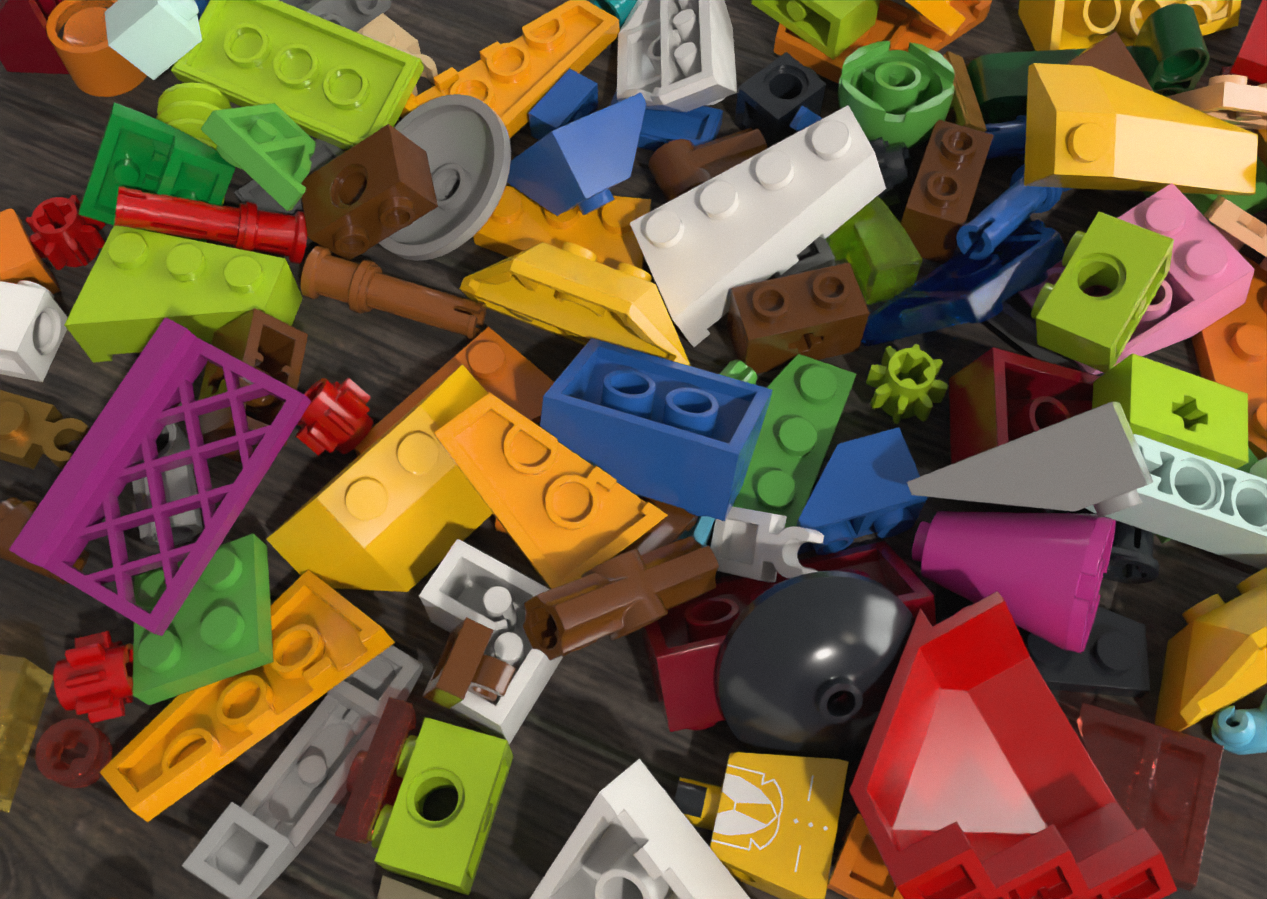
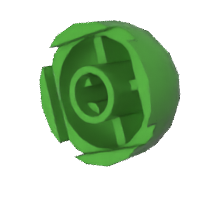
M878 41L858 48L845 59L842 66V74L838 84L839 108L842 109L849 105L869 141L882 137L884 141H888L890 146L904 142L908 149L924 144L930 139L935 123L938 120L945 121L955 90L953 85L955 76L953 66L940 53L922 44L909 42L908 52L889 50L891 41Z

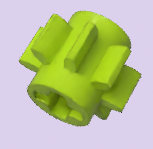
M914 344L912 348H905L896 351L891 346L887 347L881 361L882 365H871L866 380L868 385L877 388L870 404L871 407H881L887 414L893 417V422L896 424L901 419L910 418L915 415L921 421H926L933 407L932 402L940 403L948 387V384L935 379L942 366V360H933L926 352L920 350L918 344Z

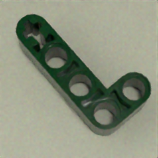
M1177 3L1156 10L1143 23L1133 46H1126L1152 90L1165 97L1194 90L1210 59L1194 9L1187 4ZM1087 48L992 53L973 59L966 65V69L984 123L994 124L1014 121L1017 116L1027 114L1029 65L1033 63L1064 65Z

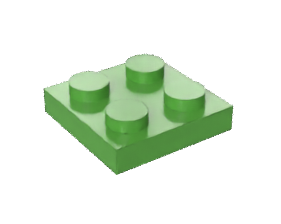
M255 534L220 545L163 636L154 634L134 622V697L148 705H152L274 662L267 545ZM184 560L178 562V567H179V568H180V566L182 565V563L184 562ZM163 567L135 576V602L147 611L152 612L166 590Z

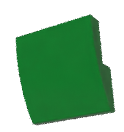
M114 102L80 202L78 214L114 225L119 186L141 190L142 192L164 194L221 205L234 174L235 166L225 161L218 151L181 130ZM171 235V236H176V237H181V238H186V239H191V240H196V241H201V242H206V241H207L206 239H195V238H189V237Z

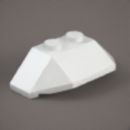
M637 0L618 33V102L642 93L647 103L645 109L688 112L703 105H714L725 97L737 93L733 27L725 0Z

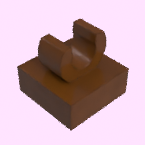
M466 617L452 630L422 697L448 709L464 700L467 691L494 702L497 696L503 697L516 668L497 658L484 655L494 630Z

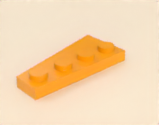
M569 0L523 26V35L512 42L500 44L497 41L479 51L481 59L463 70L457 72L451 67L433 78L435 86L416 97L411 93L400 117L404 118L420 105L438 97L453 94L468 95L481 100L499 115L504 122L510 139L529 121V112L569 69L580 73L618 37L620 31L619 19L587 0Z
M307 570L271 605L274 662L178 695L100 773L129 809L146 822H149L395 642L380 625L310 570Z

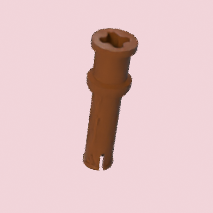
M316 246L312 249L306 259L301 276V292L307 298L314 300L319 296H324L349 304L351 311L360 314L370 312L374 308L467 336L471 340H474L481 332L479 328H476V324L483 327L487 307L484 302H475L382 273V269L373 261L364 260L358 264L332 256L331 251L322 246Z

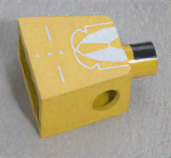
M742 752L730 753L722 787L680 777L674 803L692 826L712 831L709 847L735 879L779 899H825L848 761Z

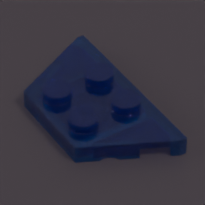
M1028 217L994 248L987 258L982 260L969 258L971 253L981 245L980 243L973 245L965 254L962 252L958 253L869 314L861 340L863 346L876 345L967 322L971 324L980 323L996 316L1004 308L1003 301L1016 292L1031 289L1044 282L1049 276L1047 270L1063 259L1066 247L1060 233L1053 228H1046L1045 223L1039 219L1032 222L1031 218Z

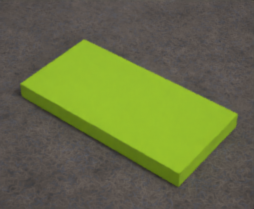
M210 0L199 19L202 41L175 62L171 69L178 80L184 83L207 84L219 90L228 98L229 102L241 107L275 103L308 135L347 151L388 124L392 127L395 126L424 70L422 60L418 57L279 0Z

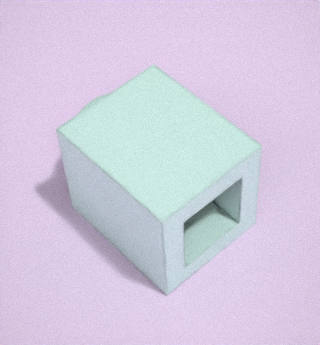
M118 0L104 12L108 46L152 80H155L202 41L197 15L199 13L198 6L194 0Z

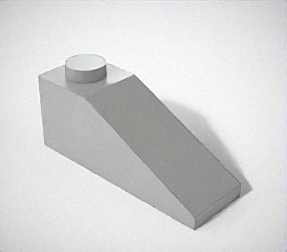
M1110 402L908 481L907 485L911 495L1064 511H1077L1094 505L1100 518L1142 503L1137 489L1147 486L1154 481L1120 402Z

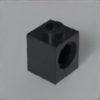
M785 52L738 87L735 125L742 131L749 128L753 130L759 129L767 143L768 149L798 132L789 125L801 105L818 116L821 115L826 83L819 78L814 70L803 66Z

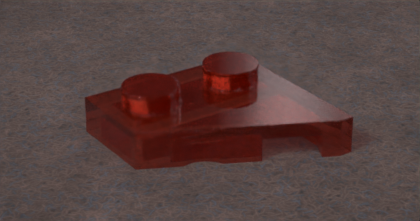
M1082 703L1077 724L1083 746L1137 830L1144 827L1162 852L1175 886L1191 891L1197 885L1224 746Z

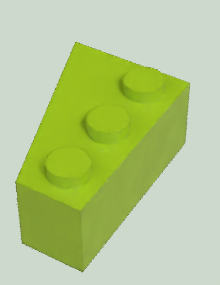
M113 226L64 326L92 362L112 361L114 354L142 352L165 317L187 328L197 338L210 345L215 331L254 308L292 326L303 297L286 258L136 228Z

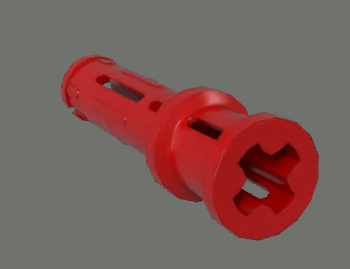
M123 186L118 188L114 226L140 228L159 233L217 241L219 243L231 244L236 249L288 256L290 262L300 264L304 257L308 236L304 211L298 210L293 216L260 210L255 202L249 201L245 204L240 203L239 207L236 208L164 194L142 192L141 190Z

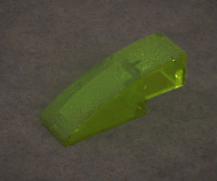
M877 196L826 238L835 261L846 258L850 262L858 285L868 305L911 293L923 260L904 227L886 204Z

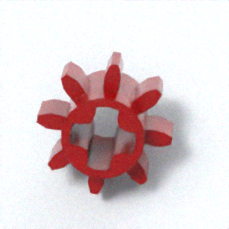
M72 195L69 199L64 197L47 199L35 208L32 217H27L25 220L35 233L29 236L34 250L41 259L47 257L56 270H61L64 266L80 267L88 265L96 257L99 249L103 248L105 241L98 232L105 226V223L79 215L80 201L76 195Z
M349 377L342 384L337 381L332 384L326 378L318 380L304 393L311 400V403L298 422V425L302 428L295 437L318 456L325 449L329 453L336 449L342 455L347 454L366 437L373 425V419L367 415L370 408L366 406L371 397Z
M109 631L75 638V648L66 650V658L58 660L54 667V688L60 704L67 711L76 710L77 715L87 713L90 724L125 716L124 704L133 702V645L130 643L123 645L121 641L112 642Z

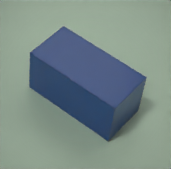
M569 69L529 112L531 136L540 140L551 131L592 114L599 107L598 83Z

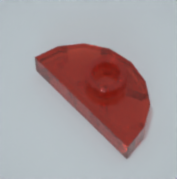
M389 697L368 751L360 750L350 767L346 789L351 795L335 836L367 844L369 841H372L374 831L372 828L383 807L386 804L394 806L403 778L397 776L399 758L410 729L416 728L415 709H413V703Z

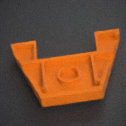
M880 0L875 25L834 60L779 23L774 53L781 56L787 52L803 66L809 67L817 74L839 84L845 59L858 48L878 41H891L889 50L908 52L909 42L922 44L937 52L983 22L988 16L992 0H952L949 5L966 18L952 37L924 15L893 1Z

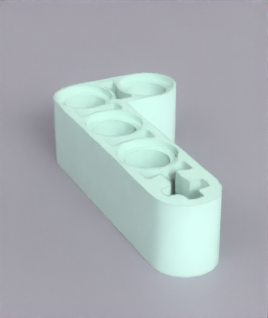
M1133 434L1154 482L1137 489L1142 503L1106 515L1105 517L1259 569L1266 568L1267 457L1256 462L1250 468V472L1246 473L1155 440ZM1094 505L1085 507L1089 511L1097 514Z

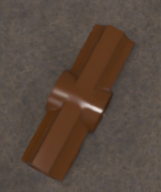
M692 536L678 539L640 555L638 549L628 551L595 566L582 574L581 578L540 593L524 603L526 615L523 624L525 634L532 648L543 652L550 661L583 649L609 636L611 641L616 640L668 614L667 610L717 588L715 576L719 564L710 546L700 544Z

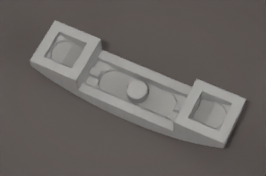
M391 645L327 692L328 695L241 807L233 802L230 803L183 863L182 867L228 899H257L306 846L358 778L410 695L423 670L422 663Z

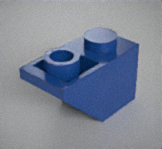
M899 427L837 445L797 522V527L813 529L824 535L823 544L805 542L799 547L797 555L815 550L817 555L832 554L851 545L855 538L872 533H877L880 538L892 537L907 531L915 524L928 497L911 495L907 482L920 477Z

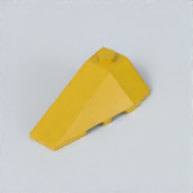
M1020 0L1018 15L1036 51L1089 48L1115 31L1125 46H1133L1148 16L1162 7L1177 3L1191 6L1194 9L1202 35L1204 36L1238 26L1241 0Z
M1041 63L1029 65L1024 186L1158 192L1173 183L1181 193L1242 196L1255 194L1257 134L1092 66Z

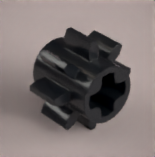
M882 137L870 140L869 143L875 152L886 189L871 201L873 209L878 210L901 203V199L905 198L903 188L914 185L915 170L910 152L904 142L890 146L888 141H884Z

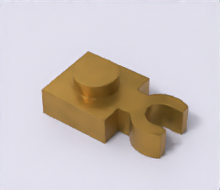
M0 390V460L34 469L42 454H45L58 468L63 470L73 455L64 451L65 447L73 440H83L90 429L81 420L74 418L62 419L63 415L52 404Z

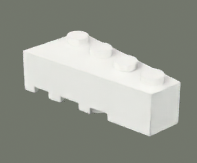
M848 105L630 222V225L672 320L691 345L695 347L710 335L707 329L729 312L731 288L766 281L776 272L782 275L799 261L797 255L818 237L826 239L883 192L886 186L875 152Z
M640 759L598 793L530 897V899H750Z

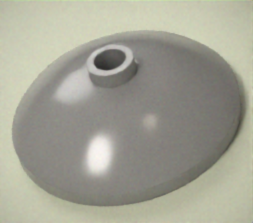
M461 94L446 95L430 100L411 111L394 127L427 152L438 204L436 209L379 242L382 247L398 257L414 261L429 260L455 250L471 239L486 224L503 195L511 163V146L508 131L499 115L487 104L475 97Z

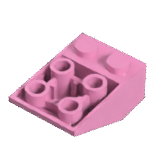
M1173 183L1118 217V219L1170 237L1174 239L1170 270L1114 366L1132 353L1145 356L1192 337L1246 302L1255 269ZM1064 253L1014 284L1015 289L1031 309L1043 286L1048 282L1055 285L1065 269L1062 266ZM1094 285L1086 288L1083 292L1089 296L1102 297L1110 294L1113 290L1106 286ZM1075 361L1085 373L1093 375L1103 373L1099 370H1096L1092 367Z

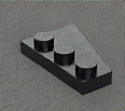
M936 584V624L955 615L961 609L975 604ZM1098 606L1086 648L1081 654L1069 650L1065 651L1017 626L1031 659L1050 690L1142 698L1151 691L1146 626L1142 623Z

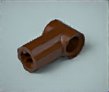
M752 128L698 146H694L690 140L677 139L658 148L651 156L648 166L666 202H669L766 150L767 143L759 129L753 130Z

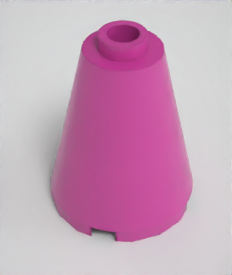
M938 511L931 523L924 521L920 523L913 543L912 559L921 562V574L923 577L973 603H977L998 591L1005 600L1017 626L1065 651L1069 650L1081 654L1086 648L1101 597L1099 590L1103 573H1107L1116 520L1106 517L1099 518L1097 514Z

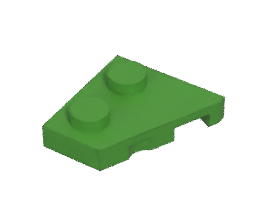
M275 103L214 110L210 114L201 130L217 144L216 149L220 156L231 165L243 169L286 211L292 210L305 193L306 187L301 183L310 172L312 163L310 158L314 154L316 142Z

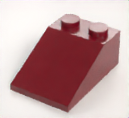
M991 348L949 378L951 464L1092 410L1093 382L1100 376L998 348Z

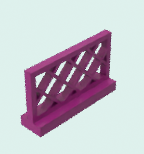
M165 317L9 550L26 561L45 568L148 631L163 636L308 408L311 400L297 390L197 338L187 328ZM207 361L223 369L228 392L196 401L192 384ZM239 378L252 385L240 388ZM270 394L285 402L271 425L249 431L243 402ZM231 406L236 435L204 445L199 416ZM185 420L190 449L159 458L156 439L163 428ZM258 444V446L253 452L252 445ZM239 450L243 469L235 482L212 489L207 459ZM193 463L199 494L167 503L162 472ZM147 477L152 508L121 517L118 501L120 493L127 483ZM221 502L219 507L216 509L215 503ZM202 508L205 529L196 543L175 549L169 517ZM155 521L160 553L129 562L124 530ZM108 535L113 563L112 568L87 575L73 567L89 541ZM184 560V562L182 563V565H181L180 568H179V567H178V562ZM163 567L166 590L152 612H149L136 604L131 576ZM116 581L117 592L104 584Z

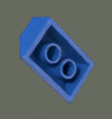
M591 338L544 394L540 427L557 438L559 443L579 457L615 478L617 483L636 496L651 498L683 508L688 513L696 516H708L725 522L743 486L773 390Z

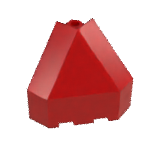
M997 591L979 602L961 609L955 615L933 627L920 608L849 790L904 899H1162L1176 892L1177 888L1162 852L1144 827L1139 830L1135 828L1114 798L1031 659L1007 604L1000 593Z

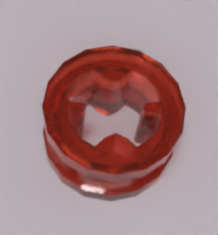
M76 718L65 719L50 726L41 736L36 746L35 761L39 771L46 778L72 789L87 787L98 781L102 776L100 771L112 760V746L109 738L100 729L93 727L87 721ZM78 742L88 747L85 758L73 759L70 765L61 761V754L64 749H73Z

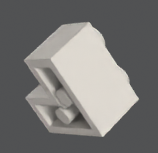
M457 539L419 597L431 622L450 633L466 617L494 630L484 655L497 658L516 668L503 697L497 696L496 700L492 702L467 691L464 700L449 710L489 735L505 739L510 744L563 658L560 656L550 661L543 652L533 649L523 628L526 615L524 603L550 589Z

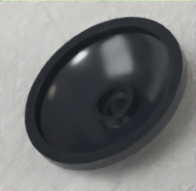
M818 571L802 574L773 586L753 600L737 617L729 629L718 655L715 680L716 692L720 708L728 726L736 738L748 750L756 754L830 758L848 761V763L862 758L916 619L901 599L891 590L871 578L855 573ZM845 690L844 694L838 699L827 702L832 694Z

